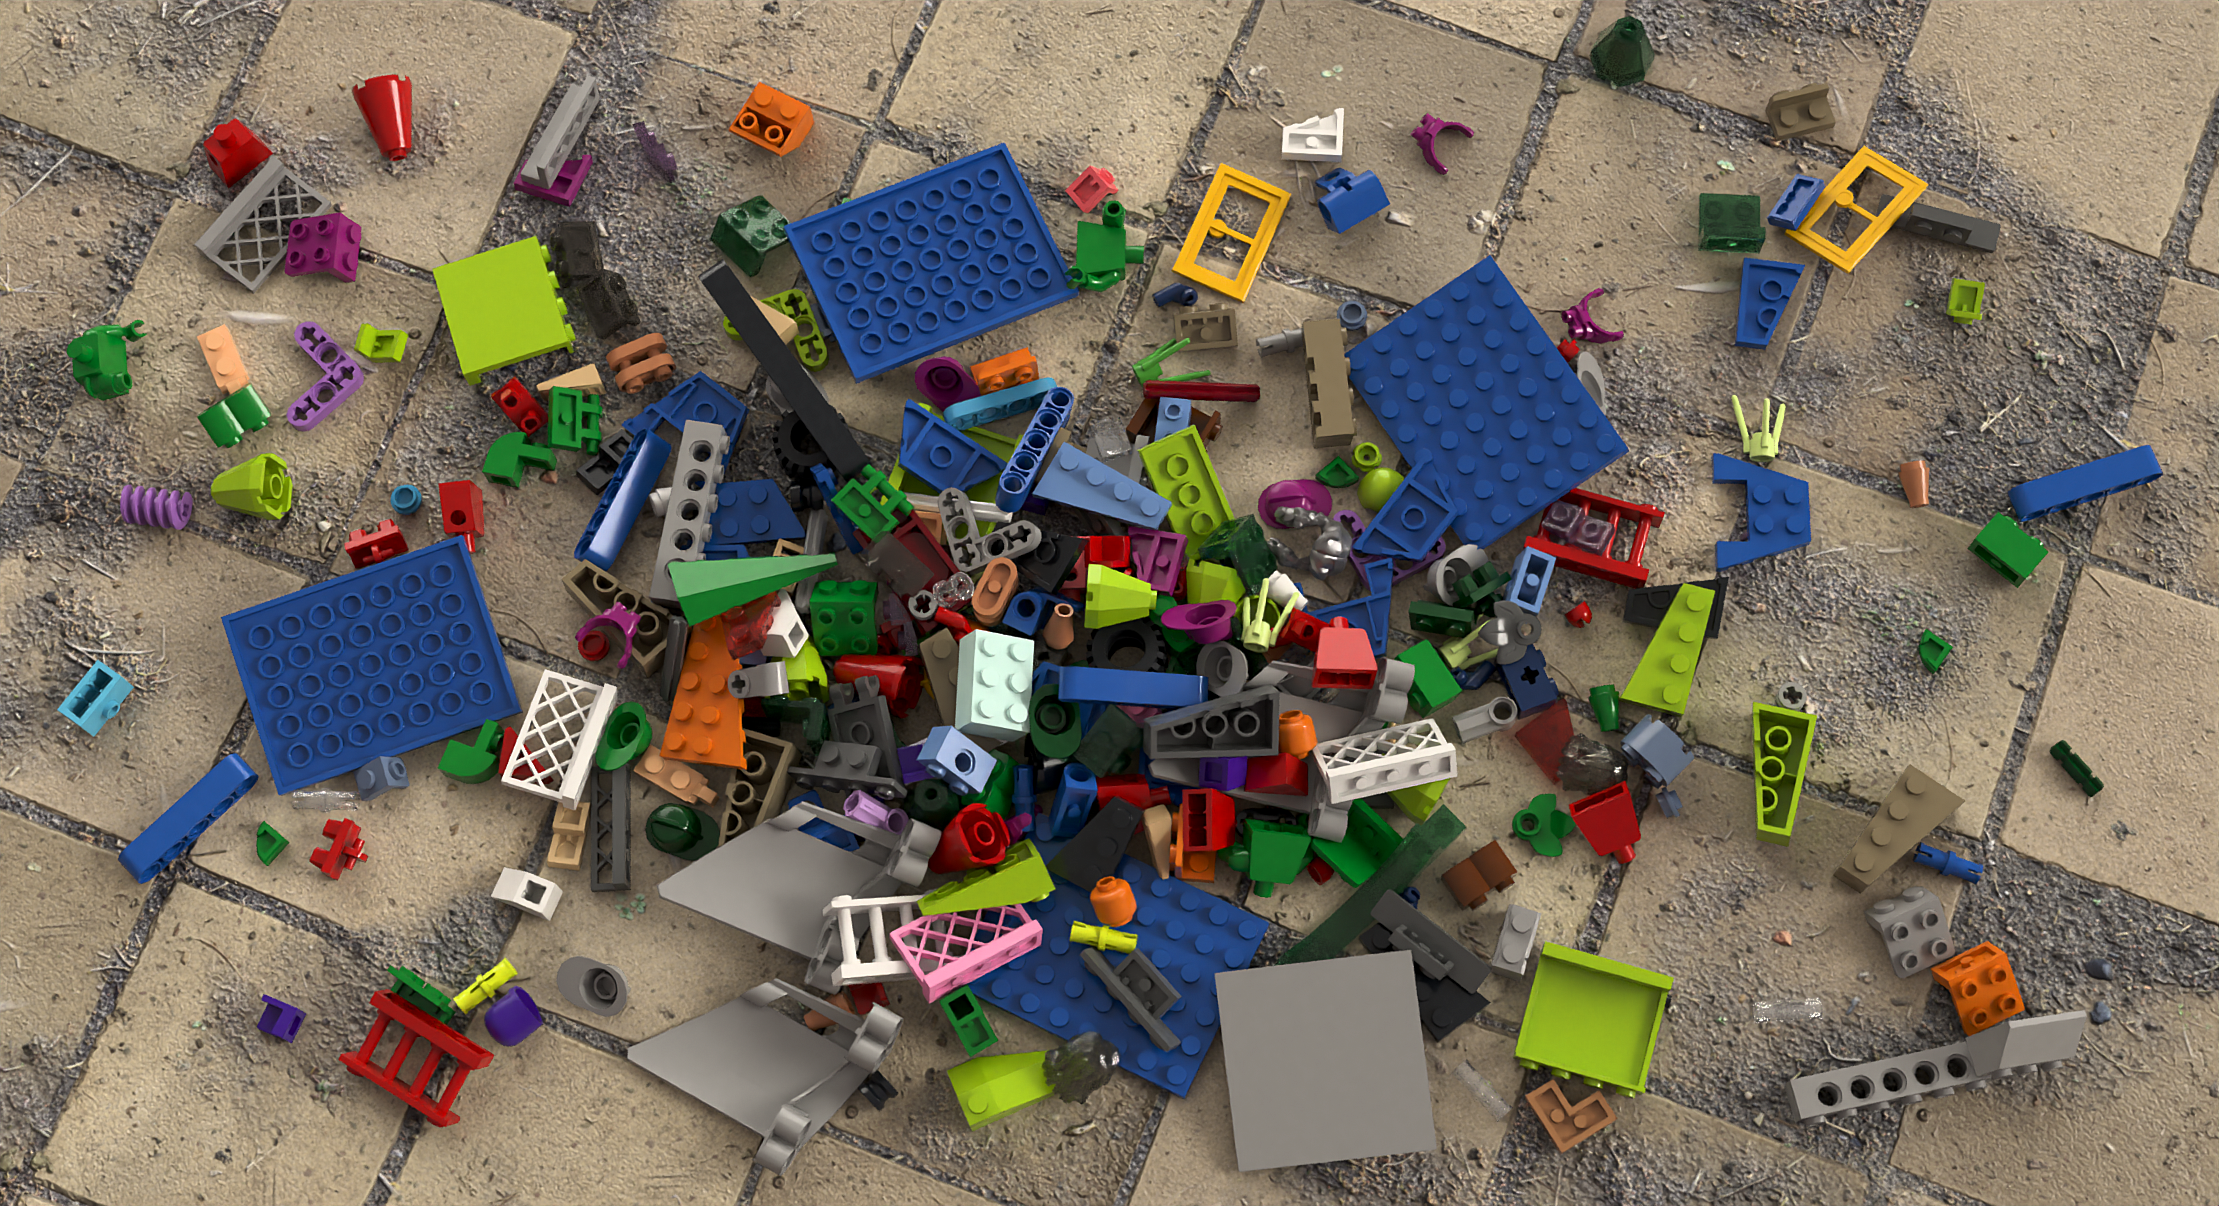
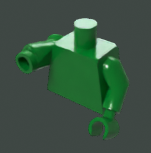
M1112 200L1103 207V225L1078 221L1076 266H1072L1065 272L1066 276L1073 277V279L1066 283L1069 289H1075L1077 286H1080V288L1101 293L1125 279L1126 264H1144V246L1126 245V230L1124 229L1126 210L1120 202Z
M135 320L126 327H121L120 324L95 326L84 331L81 337L73 339L68 345L67 355L72 358L74 379L84 387L89 396L105 401L129 394V389L132 388L133 383L127 371L126 341L122 339V336H125L131 342L138 341L144 337L146 333L138 334L134 329L144 325L142 320Z
M1300 813L1297 816L1296 825L1244 819L1242 845L1235 840L1234 845L1219 849L1217 853L1218 857L1222 861L1227 862L1232 870L1245 872L1249 879L1255 880L1253 889L1255 895L1270 898L1272 897L1275 883H1293L1296 875L1300 874L1313 860L1314 850L1311 848L1310 843L1315 837L1308 835L1307 814Z

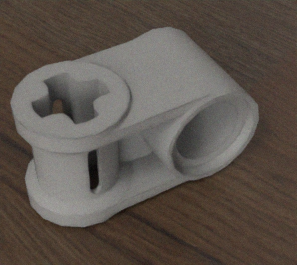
M785 661L756 665V667L733 671L728 678L729 692L735 698L740 699L789 693Z

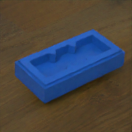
M1796 174L1768 215L1769 225L1796 231L1824 190V181Z

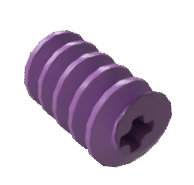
M128 484L121 493L120 510L123 520L129 524L136 522L139 525L149 524L152 527L160 525L163 528H170L172 526L176 530H181L189 521L193 499L189 492H185L181 500L180 492L174 490L169 498L167 489H161L157 497V491L154 487H150L145 495L143 486H137L133 494V487Z

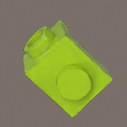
M1952 278L1946 314L1954 316L1953 322L1972 325L1973 319H1982L1980 309L1985 287L1984 282Z
M368 323L361 324L354 350L373 363L401 362L408 334L402 330H377Z

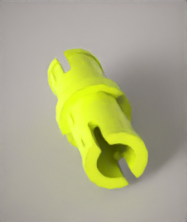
M1075 920L1070 934L1071 942L1095 946L1100 951L1109 949L1130 954L1136 948L1138 938L1137 934L1113 930L1108 925L1103 924L1102 927L1093 926Z
M504 958L483 976L479 974L472 985L453 999L459 1008L467 1014L488 996L492 998L496 995L495 991L512 977L516 976L518 972Z

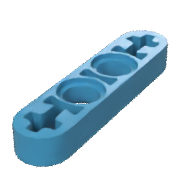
M1042 378L953 404L946 408L942 415L947 424L958 431H962L1040 407L1048 391L1057 387V384L1053 378Z

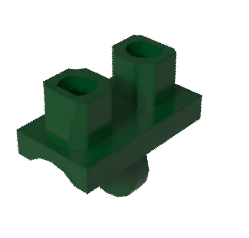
M1489 561L1472 571L1480 584L1479 588L1470 573L1452 583L1459 597V600L1452 604L1454 608L1463 609L1477 601L1478 606L1475 609L1478 614L1495 617L1493 603L1503 601V596L1492 591L1512 580L1508 571L1499 575Z

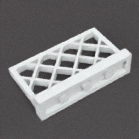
M545 669L505 769L501 784L561 802L563 807L576 810L594 763L597 748L605 731L607 721L618 700L617 687L606 683L602 687ZM550 680L562 684L566 692L550 699L545 690ZM583 691L596 694L593 703L582 708L579 707L574 697ZM542 697H544L545 702L540 704ZM570 698L576 711L559 717L553 705ZM549 707L555 720L539 727L535 720V715L537 712ZM587 712H589V714H588V716H587V719H586L585 716H584V714L587 713ZM579 716L584 727L582 731L569 736L563 723ZM533 724V726H534L535 729L532 730V731H529L530 728H531V725ZM559 726L565 739L548 745L543 732ZM538 735L545 748L528 755L524 748V743L526 740ZM578 740L577 745L575 747L573 742ZM569 744L573 752L572 758L558 764L552 751ZM522 752L524 757L519 759L520 753ZM548 754L554 767L538 774L532 760ZM526 763L534 775L523 781L511 778L514 769ZM567 768V771L564 775L562 770ZM558 772L562 780L559 792L545 788L541 779Z
M1433 718L1317 743L1315 748L1310 751L1326 783L1328 797L1332 804L1457 777L1456 750L1452 743L1447 744ZM1430 731L1427 737L1417 735V733ZM1397 739L1398 742L1394 744L1385 740ZM1409 742L1419 746L1414 749L1406 747V744ZM1362 745L1367 746L1365 750L1354 748ZM1379 749L1386 751L1387 754L1383 756L1374 752ZM1330 752L1337 753L1334 757L1322 755ZM1346 756L1356 758L1354 762L1345 761L1343 759Z

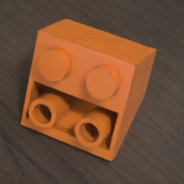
M758 82L731 124L729 132L782 157L801 145L812 128L814 119L810 106Z

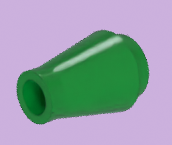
M1610 684L1590 688V697L1587 698L1599 723L1600 731L1608 732L1620 729L1619 691L1615 690V685Z

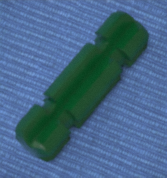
M2065 740L2057 742L2049 750L2051 755L2057 761L2060 759L2063 762L2061 766L2077 784L2081 783L2083 785L2082 789L2088 796H2095L2104 788L2103 782L2097 776L2093 777L2091 775L2093 771L2076 752L2072 754L2070 751L2072 748Z

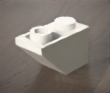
M780 589L752 632L764 656L795 658L809 636L786 589Z
M504 867L491 897L550 921L563 891L556 883L525 871Z

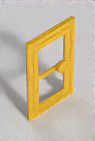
M1863 146L1824 188L1797 230L1787 229L1785 236L1849 274L1928 187V184ZM1866 167L1903 188L1878 217L1854 204L1853 193L1846 190ZM1834 202L1838 207H1848L1872 222L1847 251L1842 250L1810 230Z
M1220 163L1172 272L1244 303L1290 200L1291 193ZM1228 186L1270 203L1254 239L1227 228L1222 220H1213ZM1207 232L1213 238H1221L1226 234L1251 245L1235 281L1194 264Z

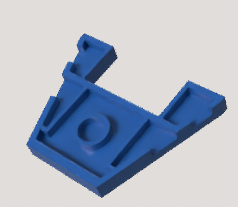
M700 371L668 392L669 395L655 404L651 403L643 409L642 413L633 419H627L622 424L634 436L643 428H647L654 433L664 420L670 422L682 433L686 420L723 425L727 436H730L728 454H723L721 465H724L725 473L749 409ZM708 452V453H709V456L705 459V461H706L707 459H709V457H710V455H711L710 452ZM697 481L695 484L702 489L705 482Z
M1713 453L1711 457L1712 484H1745L1747 542H1716V572L1728 570L1729 567L1739 564L1745 565L1762 557L1778 555L1810 544L1811 527L1809 486L1807 481L1719 453Z
M1391 557L1364 565L1371 596L1308 612L1306 605L1302 611L1328 624L1334 617L1347 618L1349 628H1360L1366 631L1374 658L1385 657L1387 655L1394 569ZM1301 582L1294 583L1305 598Z

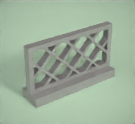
M273 156L194 245L200 255L208 261L211 260L254 294L286 258L288 243L284 246L283 242L288 241L289 235L283 236L281 222L324 215L332 204L285 168L283 163ZM288 178L295 184L296 194L279 196L278 187ZM300 188L306 193L300 194ZM315 199L321 204L314 213L302 214L301 200ZM297 200L298 214L281 216L280 202ZM275 202L276 216L259 218V208L262 204ZM277 222L278 236L261 238L260 224ZM256 224L257 238L240 240L239 230L244 225ZM279 242L280 252L275 257L263 258L262 244ZM257 244L259 258L241 260L240 246ZM236 246L237 261L224 262L217 257L224 247ZM259 264L260 274L251 283L243 277L242 266ZM237 266H238V272L235 271V270H234L233 268H231V267H237Z

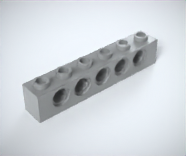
M686 420L649 594V598L657 606L682 609L676 595L668 563L672 561L691 562L706 560V554L703 553L705 542H710L712 535V524H709L711 513L716 512L718 506V495L715 494L717 483L721 484L724 476V465H721L723 454H728L730 447V436H727L723 425ZM700 453H711L709 459H707L706 461H697V457ZM697 481L705 482L701 490H690L693 483ZM689 511H699L698 516L694 520L687 521L684 519ZM687 539L693 541L689 549H678L682 541Z
M1965 1041L1789 1080L1784 1086L1795 1124L1805 1122L1806 1127L1825 1123V1117L1837 1115L1838 1120L1857 1116V1110L1869 1108L1871 1113L1887 1110L1890 1108L1889 1103L1902 1101V1105L1906 1106L1921 1102V1096L1934 1094L1935 1099L1955 1094L1953 1089L1966 1086L1967 1092L1987 1087L1986 1082L1992 1079L1991 1075L1977 1077L1968 1045ZM1948 1062H1953L1960 1067V1078L1949 1074L1947 1070ZM1916 1069H1921L1928 1074V1085H1923L1916 1080ZM1884 1076L1892 1077L1896 1081V1092L1888 1091L1884 1087ZM1852 1083L1860 1084L1864 1088V1099H1858L1853 1096L1850 1089ZM1820 1090L1828 1091L1832 1095V1106H1826L1820 1102L1818 1098Z

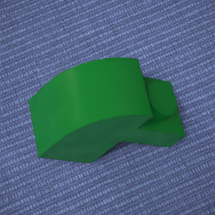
M512 432L503 435L492 444L482 472L490 483L519 488L525 466L554 471L557 458L547 445L542 443H532L531 445L525 432Z
M486 719L474 747L450 739L438 769L444 776L466 784H479L490 780L499 771L500 759L494 754L502 748L505 731L497 722Z
M968 984L938 1000L970 1057L999 1041Z

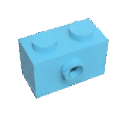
M97 660L57 710L94 737L106 721L118 713L120 704L134 686Z

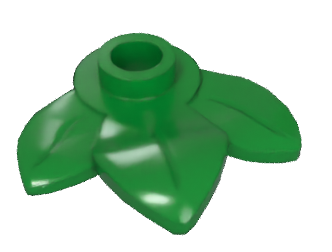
M1540 794L1532 799L1528 809H1523L1516 813L1512 821V829L1519 839L1529 841L1535 852L1543 856L1557 857L1563 853L1559 839L1567 836L1575 828L1576 823L1569 815L1555 810L1557 801L1555 794ZM1530 821L1534 828L1527 831L1522 827V823Z

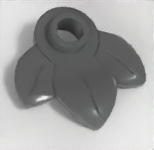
M1498 601L1493 603L1496 618L1487 622L1480 629L1478 635L1487 643L1499 646L1497 663L1506 665L1520 660L1525 655L1527 646L1539 639L1542 627L1540 621L1534 615L1523 613L1516 603ZM1525 623L1531 626L1529 635H1524L1521 632V627Z

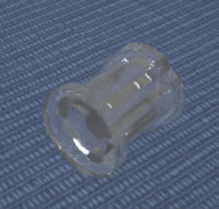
M957 572L948 581L941 580L933 586L935 602L945 608L954 606L957 600H967L974 594V583L964 572ZM959 583H964L963 585L957 587ZM950 593L949 597L943 598L944 595Z

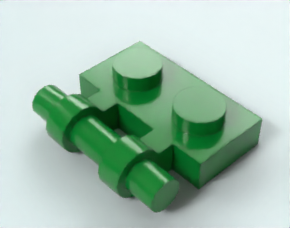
M557 386L549 389L547 447L577 452L581 449V441L586 444L587 455L594 456L598 454L599 444L602 443V433L599 431V419L602 418L603 409L599 405L600 396L590 394L587 396V403L582 402V391ZM582 416L587 418V429L582 428Z
M868 464L861 471V474L868 481L861 486L852 478L831 499V502L872 542L878 545L899 524V521L891 513L898 508L907 516L912 512L914 506L906 500L908 496L903 491H897L886 481L887 476L879 470L877 472ZM877 489L888 499L883 506L871 495Z

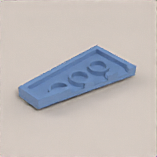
M1063 442L1032 493V496L1038 499L1058 502V504L1063 506H1072L1089 511V513L1095 515H1104L1115 518L1120 522L1151 530H1158L1172 506L1171 501L1066 442Z

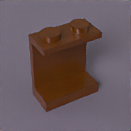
M1144 398L1126 428L1127 441L1135 444L1136 436L1143 435L1149 437V444L1154 442L1160 399ZM1191 406L1190 426H1196L1206 449L1210 441L1215 442L1223 429V426L1220 425L1221 413L1215 410L1212 417Z

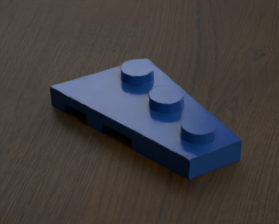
M1744 257L1741 270L1734 346L1766 349L1805 265Z
M821 463L809 468L849 551L853 555L862 551L863 548L852 534L858 527L855 524L853 525L851 520L831 502V499L838 493L835 488L838 481L830 467L826 469Z

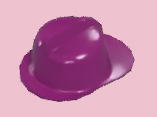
M943 356L927 359L915 371L917 389L942 412L953 404L981 396L975 381L964 372L963 366L951 357Z
M1283 480L1269 485L1262 492L1258 500V511L1261 519L1273 528H1295L1276 522L1275 511L1278 507H1301L1305 510L1321 512L1328 517L1332 510V498L1326 487L1315 480Z
M1230 600L1180 605L1165 611L1161 616V622L1167 628L1184 630L1191 640L1199 644H1210L1232 637L1231 617L1235 614L1237 607Z

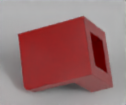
M1085 536L1084 539L1089 541L1084 548L1085 568H1088V564H1098L1108 568L1130 567V536Z
M882 982L847 985L860 1015L870 1013L874 1007V1004H872L874 1002L882 1007L890 1005Z

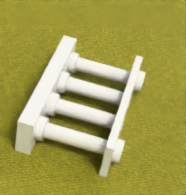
M936 889L924 892V895L852 900L849 895L833 898L822 910L823 916H838L844 961L831 973L833 986L916 979L904 959L892 961V957H888L882 912L899 911L901 926H904L914 921L912 910L920 909L917 901ZM869 913L875 959L872 960V963H861L860 959H857L851 914ZM936 920L932 922L933 931L947 934L945 921ZM909 934L903 937L905 946L918 948L916 935ZM935 940L936 953L942 954L945 942ZM948 946V950H947L946 955L952 956V957H957V958H960V957H961V956H953V952H950V951H949V946ZM921 957L919 967L927 975L938 968L939 961Z

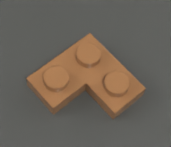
M1554 1079L1524 1097L1560 1155L1618 1119L1600 1090L1571 1107Z

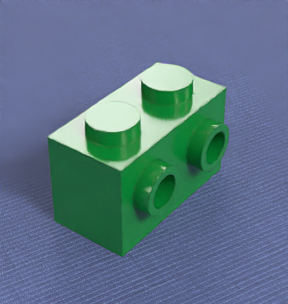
M1999 512L1967 548L2016 588L2025 581L2049 552L2044 548L2043 543L2034 536H2028L2019 529L2018 524L2012 518L2003 516Z
M1428 639L1395 657L1394 660L1415 666L1413 682L1410 690L1407 692L1410 706L1420 714L1422 719L1452 703L1462 692V689Z

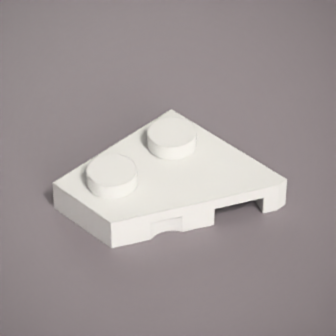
M1344 108L1334 110V115L1319 119L1316 116L1307 119L1304 123H1296L1284 127L1282 159L1341 162Z

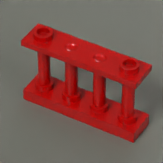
M1574 488L1544 508L1537 535L1526 537L1523 550L1529 546L1556 557L1554 566L1635 589L1644 588L1650 569L1643 568V565L1640 563L1650 526L1659 528L1665 512L1659 511L1657 507L1650 504L1637 505ZM1559 501L1577 505L1567 544L1564 545L1553 543L1549 539ZM1590 509L1608 514L1598 552L1594 554L1582 551L1579 547ZM1620 518L1638 522L1629 559L1625 562L1614 560L1610 556Z
M389 989L375 991L369 1003L378 1008L377 1013L379 1015L359 1052L343 1053L338 1060L347 1065L346 1069L350 1073L359 1077L365 1076L427 1115L426 1119L431 1124L437 1127H447L458 1123L461 1117L450 1111V1107L470 1071L488 1067L495 1055ZM397 1020L405 1025V1033L386 1068L383 1069L369 1059L389 1022ZM423 1036L431 1041L430 1046L432 1049L412 1086L396 1077L416 1038ZM450 1053L458 1058L457 1063L459 1065L437 1103L423 1094V1091L443 1054Z

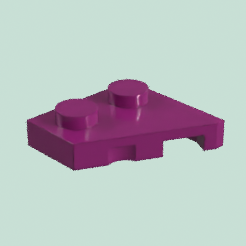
M587 154L582 155L580 160L565 161L549 190L522 181L520 173L528 161L525 160L513 183L514 188L517 191L570 207L593 164L592 156Z
M1129 526L1128 534L1132 542V554L1137 567V578L1150 583L1151 590L1157 591V595L1172 597L1188 538L1183 534Z

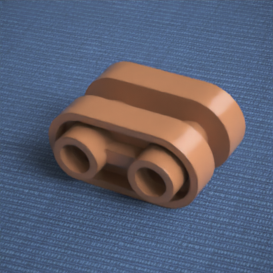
M661 333L645 335L617 347L607 354L606 360L612 371H620L615 376V381L621 392L634 394L641 391L645 385L655 381H665L673 375L672 372L676 369V365L670 354H662L666 350L667 345Z
M999 557L990 561L972 595L975 618L984 626H996L1002 622L1012 599L1019 589L1017 568L1010 559Z

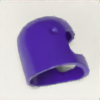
M513 986L509 989L508 993L495 1002L486 1011L484 1016L485 1027L488 1033L500 1045L507 1047L521 1043L543 1025V1020L534 1000L519 986Z

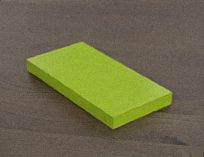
M1195 425L1188 426L1137 449L1154 492L1172 502V506L1165 516L1171 532L1186 535L1188 538L1183 557L1186 564H1188L1189 559L1196 561L1219 550V547L1226 546L1227 542L1235 543L1243 539Z

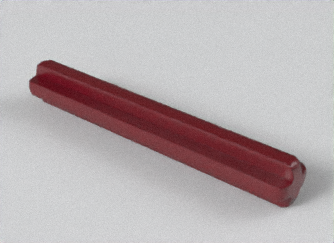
M1147 380L1142 386L1143 397L1147 399L1169 397L1230 402H1257L1260 399V387L1257 384Z

